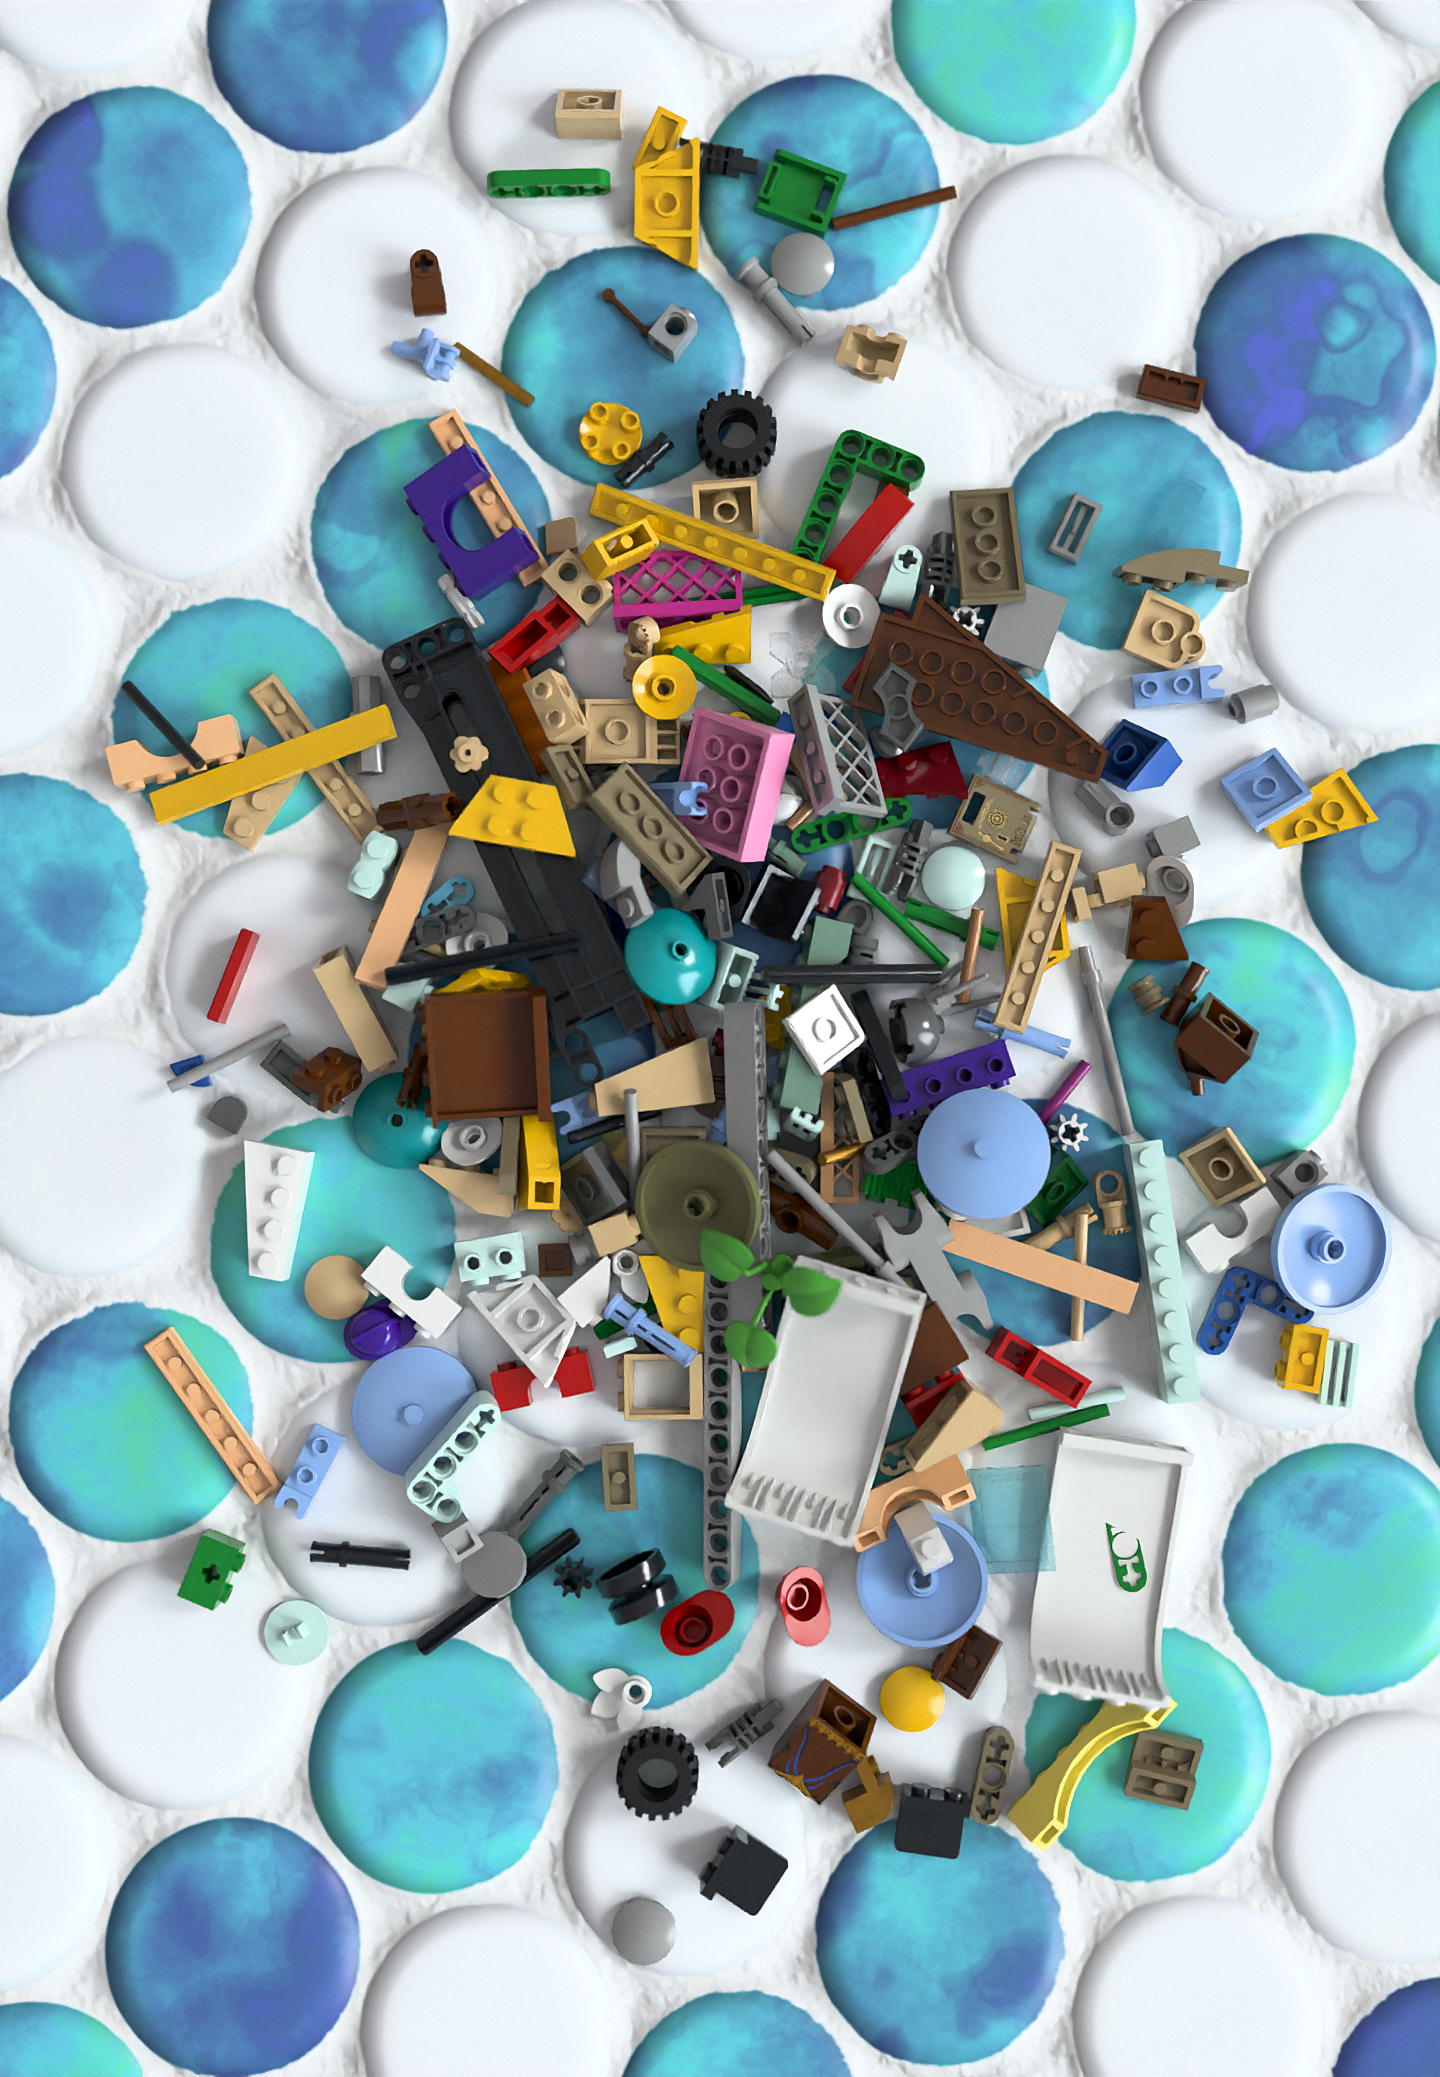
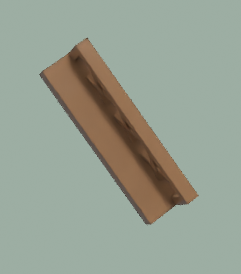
M824 1072L820 1075L824 1082L820 1099V1120L825 1122L820 1131V1153L835 1149L842 1141L846 1145L851 1144L846 1139L847 1133L842 1135L834 1127V1117L844 1109L842 1105L834 1112V1100L836 1101L833 1092L834 1076L843 1073ZM834 1133L840 1138L835 1144ZM853 1137V1143L858 1142V1141ZM859 1156L853 1157L844 1168L837 1162L826 1166L820 1165V1196L826 1203H859ZM853 1164L851 1177L846 1170ZM834 1165L840 1170V1172L835 1177ZM842 1174L852 1182V1197H834V1182Z

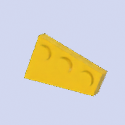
M751 604L740 607L739 612L725 615L724 612L713 614L712 619L699 623L687 621L659 629L660 639L654 644L655 656L669 655L675 645H679L707 664L751 663Z
M1341 767L1309 789L1312 792V800L1263 829L1279 850L1369 824L1379 819Z
M658 1254L638 1255L664 1330L670 1332L691 1348L696 1349L697 1353L704 1352V1272L680 1269L663 1260Z

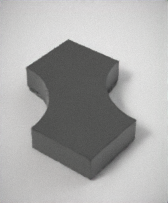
M890 662L872 687V690L882 700L885 708V719L879 735L906 753L925 727L914 714L911 705L912 692L917 679L893 662Z

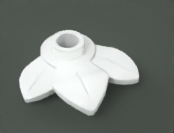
M642 1239L634 1246H628L615 1251L611 1257V1267L615 1274L621 1277L623 1292L632 1300L645 1304L649 1297V1286L638 1255L657 1253L645 1239ZM624 1256H630L633 1259L632 1267L626 1268L623 1266L622 1259Z
M606 1668L598 1671L593 1676V1680L601 1691L593 1702L592 1715L602 1718L617 1717V1724L621 1732L633 1729L642 1719V1707L651 1698L652 1687L650 1682L642 1675L634 1674L628 1676L619 1668ZM632 1686H639L642 1693L635 1696L631 1694L630 1688Z

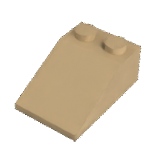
M964 1376L963 1379L952 1384L902 1452L911 1468L919 1473L984 1440L989 1433L993 1434L1002 1424V1416L1005 1412L989 1393Z

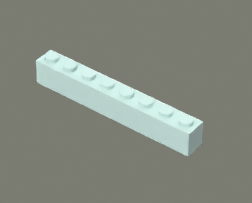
M1162 1139L1123 1143L1122 1147L1160 1400L1168 1405L1199 1401L1201 1396Z

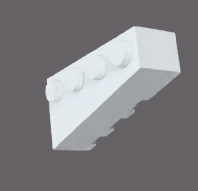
M244 1140L249 1275L276 1281H284L290 1278L315 1152L257 1140Z

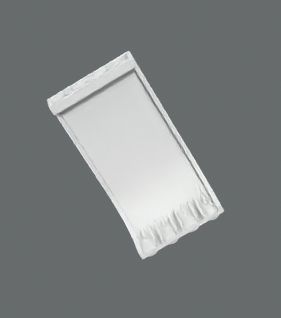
M799 1255L793 1267H809L828 1277L842 1280V1288L832 1307L824 1314L816 1317L803 1316L795 1312L790 1306V1296H787L775 1341L777 1343V1354L769 1364L748 1444L737 1474L726 1495L724 1506L732 1508L740 1514H751L763 1518L773 1525L781 1524L796 1529L803 1535H814L827 1539L834 1545H845L852 1548L877 1472L927 1294Z
M1060 1426L1029 1622V1672L1034 1687L1038 1688L1040 1692L1051 1695L1058 1694V1691L1067 1692L1081 1700H1091L1092 1697L1103 1698L1106 1702L1118 1706L1125 1705V1702L1134 1703L1148 1711H1158L1159 1708L1169 1709L1171 1695L1162 1675L1161 1643L1189 1466L1193 1467L1195 1453L1189 1446ZM1105 1522L1113 1526L1111 1528L1112 1535L1121 1531L1125 1532L1118 1534L1113 1540V1550L1117 1556L1121 1558L1133 1556L1137 1552V1539H1139L1147 1581L1145 1586L1137 1592L1124 1590L1117 1580ZM1138 1556L1129 1560H1118L1119 1567L1126 1564L1128 1574L1123 1576V1581L1129 1582L1131 1587L1136 1586L1137 1580L1141 1579L1142 1575L1141 1572L1135 1573L1132 1563H1139Z

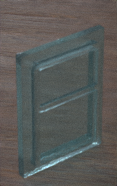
M1045 1465L967 1469V1476L977 1499L970 1502L973 1535L984 1556L988 1574L1056 1571Z

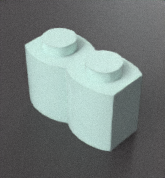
M373 830L363 842L360 854L361 860L353 867L349 875L348 890L372 902H378L387 889L388 873L397 865L401 853V844L395 839Z

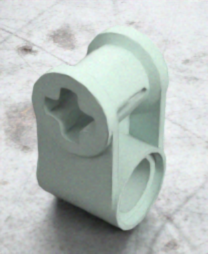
M903 545L896 550L888 573L885 576L878 603L909 612L922 564V555L917 547ZM904 556L910 558L908 569L902 567Z

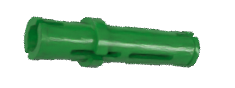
M910 897L903 914L906 918L959 938L960 942H966L969 917L964 919ZM982 926L979 946L993 952L1000 932Z

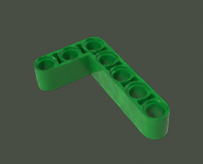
M850 429L841 433L790 553L819 564L857 472L877 481L892 483L893 485L910 489L909 492L916 490L922 482L925 472L923 460L911 452L857 430ZM850 443L854 444L859 451L855 454H847L842 447ZM883 456L888 461V464L877 466L873 463L872 458ZM912 468L916 471L917 476L911 479L906 478L901 470ZM837 472L842 473L846 477V481L839 484L835 483L830 479V475ZM826 501L833 505L834 510L824 513L817 506L819 503ZM809 531H817L821 534L822 539L818 542H810L805 537V534Z

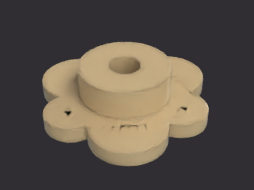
M459 736L454 742L455 749L450 751V757L455 761V767L459 772L465 773L470 769L478 771L482 767L481 762L488 758V750L485 746L480 745L481 741L478 737L474 736L468 739L465 736ZM467 751H471L469 756H466Z
M560 1199V1209L551 1211L552 1221L559 1224V1229L562 1232L569 1230L573 1233L580 1232L583 1228L582 1219L569 1199L566 1201Z

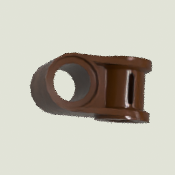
M427 249L418 250L410 259L411 295L415 318L447 315L445 290L437 256ZM423 266H429L428 272L422 273L424 269Z

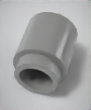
M1260 684L1233 693L1231 701L1228 702V711L1233 720H1237L1240 724H1245L1272 715L1273 711L1279 708V696L1272 685L1265 686Z

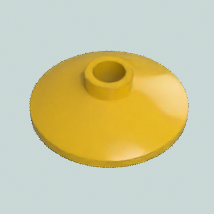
M671 655L653 656L644 661L634 674L632 681L634 700L638 707L652 718L658 720L678 718L690 709L696 698L697 683L694 673L684 661ZM659 685H666L669 693L661 695L657 687Z

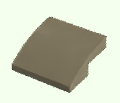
M1159 1729L1136 1732L1125 1777L1124 1795L1188 1811L1197 1784L1195 1773L1204 1749L1202 1740Z

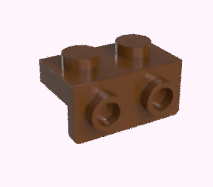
M328 1047L293 1071L291 1084L318 1094V1111L325 1113L360 1087L363 1078L361 1073L362 1060L344 1053L341 1049Z
M974 1623L965 1634L949 1643L945 1652H940L932 1664L934 1672L931 1679L935 1682L944 1683L967 1700H972L1004 1642Z

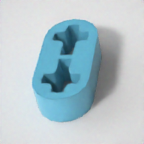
M463 876L451 878L423 903L421 916L425 917L432 913L429 909L430 906L440 907L444 902H447L448 905L443 909L457 904L469 905L476 893L473 883ZM458 883L460 886L468 885L465 890L467 896L464 899L457 896L452 901L449 900L456 892L453 888L455 884ZM444 914L442 919L447 924L450 920L446 921V914ZM433 920L426 922L430 926L440 927L439 924Z

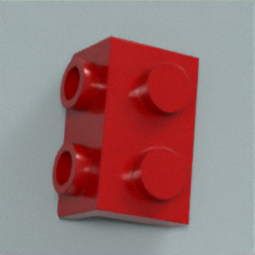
M957 1366L900 1397L918 1429L952 1384L964 1378Z

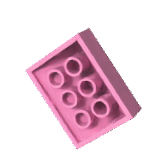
M695 707L678 782H703L708 785L707 791L699 792L696 796L697 806L707 808L708 813L705 816L676 817L704 848L739 862L764 861L794 734L765 724Z

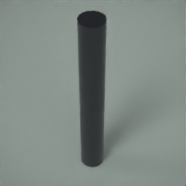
M661 1110L638 1113V1123L661 1116ZM625 1115L567 1132L568 1142L572 1145L625 1128Z

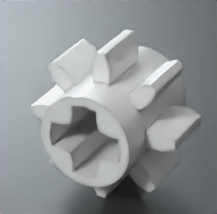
M966 605L956 609L951 606V616L958 622L959 619L963 622L970 620L969 627L966 624L963 626L978 638L979 633L976 628L984 627L985 620L977 619L980 608L976 607L973 610Z
M1062 1114L1057 1115L1059 1123L1056 1126L1048 1125V1128L1054 1131V1137L1050 1138L1049 1142L1060 1143L1059 1149L1062 1148L1064 1151H1066L1067 1145H1071V1148L1078 1152L1079 1146L1077 1143L1089 1140L1088 1137L1083 1135L1082 1130L1088 1124H1078L1076 1122L1077 1114H1071L1069 1121H1066ZM1064 1126L1074 1128L1075 1132L1071 1134L1072 1140L1062 1138L1061 1134L1065 1132Z

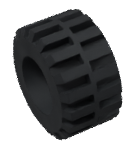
M731 389V395L726 396L724 391L718 393V400L715 401L711 398L707 402V409L702 408L699 414V421H697L696 427L699 455L701 460L705 459V466L709 470L716 469V475L721 478L724 473L729 474L728 479H733L736 475L746 478L749 477L751 472L756 476L761 473L762 466H768L771 455L774 456L777 439L775 416L772 417V409L769 404L764 406V399L759 395L753 399L751 391L745 390L744 395L738 394V389ZM741 422L751 427L756 437L748 446L735 449L724 445L719 440L718 433L729 423Z
M653 1726V1732L649 1733L647 1728L640 1730L638 1737L633 1735L628 1739V1745H624L621 1750L616 1773L618 1794L620 1799L625 1798L624 1805L628 1810L634 1807L635 1815L640 1818L643 1813L648 1814V1821H655L656 1816H662V1821L670 1819V1813L673 1812L677 1817L682 1813L683 1806L689 1807L692 1803V1796L696 1795L699 1781V1761L697 1755L694 1754V1747L691 1742L687 1744L686 1737L681 1733L678 1736L674 1735V1729L667 1727L666 1732H661L660 1726ZM663 1759L674 1766L677 1771V1777L668 1786L657 1788L647 1785L639 1776L638 1770L646 1761Z

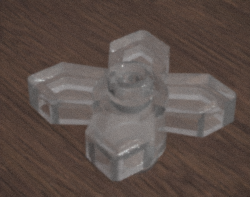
M825 630L813 631L807 641L800 644L789 632H771L769 634V654L784 665L771 676V697L773 699L792 697L802 682L804 684L816 685L819 694L835 695V674L820 664L834 651V642L829 638ZM804 661L808 666L800 667L797 665V662Z

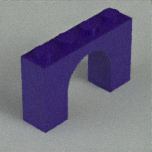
M463 444L407 484L403 489L409 497L406 499L408 507L416 516L419 515L425 524L422 526L424 534L432 543L435 542L441 551L438 556L442 564L448 570H452L457 578L454 583L458 591L464 597L467 596L468 598L480 601L541 558L525 531L516 527L511 528L487 546L477 550H466L457 541L452 526L453 513L457 504L465 495L492 477L476 449Z

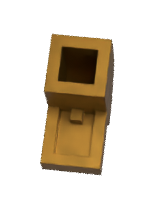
M866 1754L865 1758L856 1766L863 1783L841 1793L844 1807L857 1834L881 1823L890 1813L894 1802V1789L889 1771L879 1775L881 1771L874 1755L868 1757Z

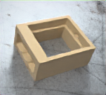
M652 1350L624 1352V1359H618V1379H624V1392H618V1412L624 1411V1420L703 1419V1352L697 1353L689 1365L690 1407H634L633 1361L676 1360L660 1350L656 1352Z

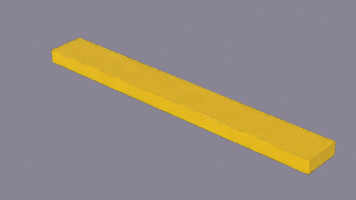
M601 482L596 485L588 512L589 515L621 527L644 517L661 542L821 602H826L837 571Z
M383 704L151 792L149 795L156 821L160 825L170 823L397 737L389 708Z

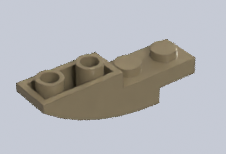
M1184 548L1153 552L1137 557L1114 569L1112 577L1121 578L1123 584L1139 586L1141 583L1153 585V590L1159 592H1171L1172 589L1184 584V579L1185 583L1189 585L1203 586L1205 583L1216 585L1215 589L1218 591L1235 592V589L1248 583L1250 571L1219 565L1220 551Z

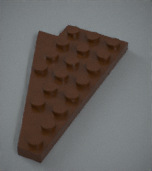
M920 593L911 621L880 612L850 701L851 707L885 717L883 702L872 690V687L888 664L893 662L917 679L912 692L911 705L916 717L924 724V730L1098 784L1108 751L927 594Z

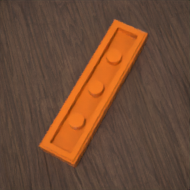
M492 658L486 662L538 775L544 776L549 772L540 754L546 747L559 745L548 740L522 685L531 680V677L526 668L510 676Z

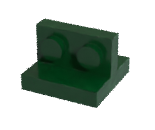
M1050 1143V1164L1044 1184L1033 1200L1024 1207L1043 1228L1089 1184V1181L1073 1159L1062 1148L1058 1150Z

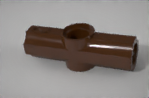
M454 791L435 795L424 793L379 804L375 817L377 825L382 826L385 831L408 828V831L435 826L437 823L455 821L460 817L461 811L464 808L462 799L457 797Z
M769 1180L770 1215L774 1217L778 1228L789 1234L798 1232L829 1251L839 1236L837 1231L798 1192L790 1194Z

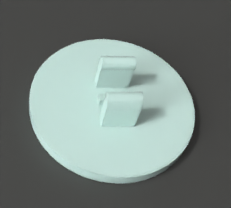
M292 1599L278 1605L268 1616L264 1627V1639L269 1652L280 1662L293 1666L305 1665L318 1658L327 1646L330 1635L329 1623L324 1612L314 1603L303 1599Z

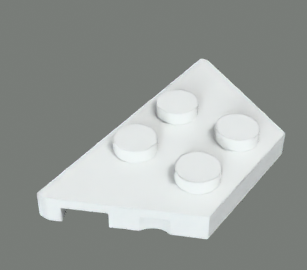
M535 1274L519 1278L516 1282L495 1285L496 1288L480 1293L477 1291L470 1292L467 1297L543 1386L548 1388L577 1326L575 1319Z

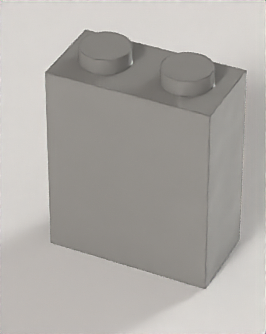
M1025 583V602L996 605L983 644L1020 676L1031 679L1032 676L1038 678L1044 668L1069 599Z

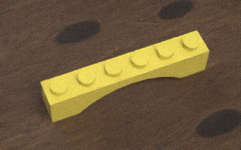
M1171 1698L1169 1709L1159 1708L1158 1711H1148L1134 1703L1125 1702V1705L1118 1706L1105 1701L1100 1708V1712L1080 1728L1078 1736L1072 1743L1059 1751L1054 1763L1036 1777L1035 1784L1026 1794L1019 1796L1014 1801L1012 1809L1007 1813V1816L1031 1844L1046 1851L1067 1827L1069 1808L1074 1791L1083 1773L1092 1761L1108 1746L1121 1738L1139 1731L1156 1729L1176 1707L1177 1703Z

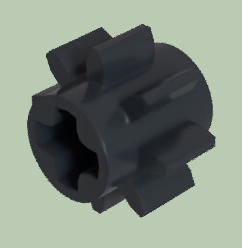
M567 1556L565 1567L556 1565L555 1571L561 1577L556 1578L553 1585H561L564 1589L563 1597L569 1592L575 1593V1596L580 1598L582 1587L591 1589L592 1583L586 1577L593 1574L594 1570L593 1568H585L583 1565L584 1557H581L579 1561H572L571 1557ZM569 1571H573L574 1575H580L578 1583H574L572 1578L566 1579Z

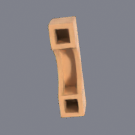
M227 714L198 722L197 733L191 746L206 762L205 766L200 770H195L181 753L170 757L156 756L151 754L146 746L137 740L105 748L114 785L122 790H126L127 793L138 792L146 788L145 784L156 781L158 784L171 783L177 780L176 776L185 773H188L189 776L199 775L207 772V767L218 764L222 766L243 758L245 748L237 720L232 715Z
M957 1454L919 1473L911 1469L903 1476L890 1482L880 1483L871 1490L854 1541L857 1552L860 1553L888 1540V1528L893 1516L900 1509L911 1503L930 1502L949 1512L977 1499Z

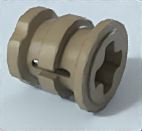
M1152 973L1127 988L1129 992L1135 994V1002L1142 1005V1016L1154 1011L1170 1000L1168 996L1163 997L1160 991L1162 989L1159 984L1155 985L1152 981L1154 979Z

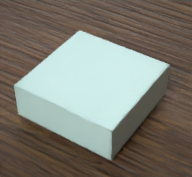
M626 1333L605 1341L603 1350L606 1358L638 1347V1340L636 1335L633 1336Z

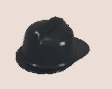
M720 855L714 857L708 863L703 872L702 879L707 874L724 872L733 927L738 923L752 889V880L743 862ZM695 909L698 919L703 923L705 909Z

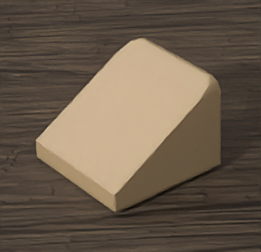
M567 517L545 523L547 556L561 555L567 549L573 554L579 552L576 517Z

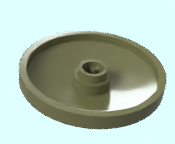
M692 1139L665 1147L649 1160L636 1186L635 1212L645 1240L663 1260L683 1270L708 1272L701 1259L700 1236L702 1230L707 1228L721 1232L749 1248L756 1237L760 1225L761 1198L754 1176L739 1156L718 1143L702 1139Z

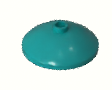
M673 908L654 910V915L640 925L632 927L627 934L624 944V963L627 973L637 989L651 1000L666 1005L689 1003L704 994L715 978L718 967V953L714 940L709 941V936L704 929L703 923L693 915ZM676 946L682 949L683 956L676 953Z
M403 1072L383 1075L372 1081L358 1097L352 1118L355 1138L364 1153L380 1165L396 1169L419 1166L435 1156L441 1149L442 1134L449 1126L447 1121H438V1129H433L432 1118H426L425 1098H431L430 1087L422 1085L415 1109H406L409 1096H407L403 1107L396 1103L404 1080L402 1078ZM396 1114L403 1117V1123L399 1127H396L392 1122Z

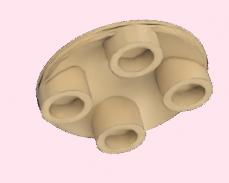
M331 1255L322 1258L311 1267L305 1279L304 1291L308 1304L318 1315L327 1319L342 1320L353 1316L364 1306L370 1294V1291L363 1286L366 1280L361 1275L365 1270L357 1261L346 1255Z

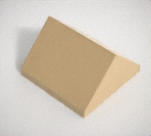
M559 89L555 109L559 139L622 140L623 90Z
M756 477L692 482L695 518L751 539L759 538Z
M1216 1127L1178 1154L1215 1208L1266 1182L1262 1173L1229 1127Z

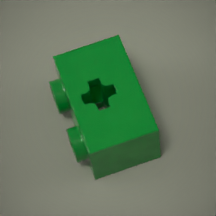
M211 1528L206 1531L200 1539L177 1596L211 1611H214L221 1603L226 1604L234 1585L229 1584L233 1573L240 1572L246 1559V1555L242 1553L246 1543ZM213 1564L217 1566V1576L212 1575L213 1569L211 1566Z

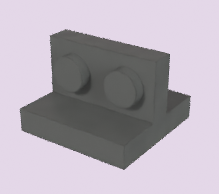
M602 1140L560 1166V1186L585 1226L590 1225L630 1199L629 1183Z

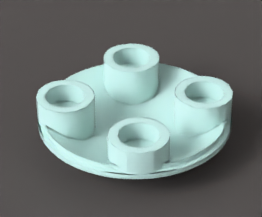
M959 846L941 848L927 859L923 867L921 876L922 889L935 905L943 909H965L976 902L984 890L986 882L984 866L980 859L966 848Z

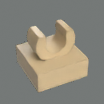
M1084 886L1069 891L1068 901L1074 924L1092 918L1090 910L1104 905L1101 892L1087 896Z

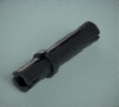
M313 1541L311 1550L324 1551V1554L310 1553V1562L337 1563L339 1567L344 1568L349 1564L408 1571L410 1561H399L397 1557L411 1558V1549L350 1545L349 1541H342V1544Z

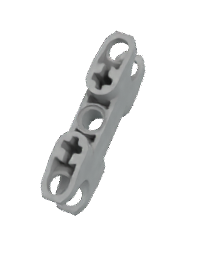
M919 1188L910 1192L915 1203L916 1214L914 1220L903 1227L892 1226L880 1210L871 1214L877 1228L880 1244L891 1264L897 1269L896 1272L909 1265L913 1268L927 1294L924 1306L936 1300L950 1324L959 1315L971 1314L980 1321L985 1330L994 1326L986 1297L970 1269L955 1276L941 1247L954 1241V1238L943 1217L930 1205Z

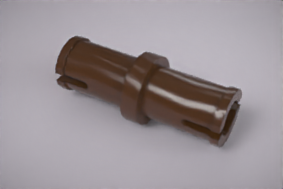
M1192 961L1179 986L1175 985L1172 989L1174 994L1160 1018L1178 1027L1191 1002H1196L1198 997L1195 995L1210 970Z
M415 1043L413 1046L409 1065L404 1068L402 1073L404 1080L396 1103L403 1107L407 1096H409L406 1109H415L417 1107V1101L423 1085L422 1067H427L426 1064L428 1063V1056H421L420 1043Z

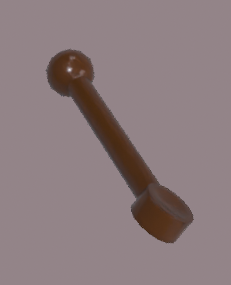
M605 289L602 293L603 300L606 303L614 304L641 330L642 337L649 338L648 332L651 330V327L645 326L615 298L613 289Z

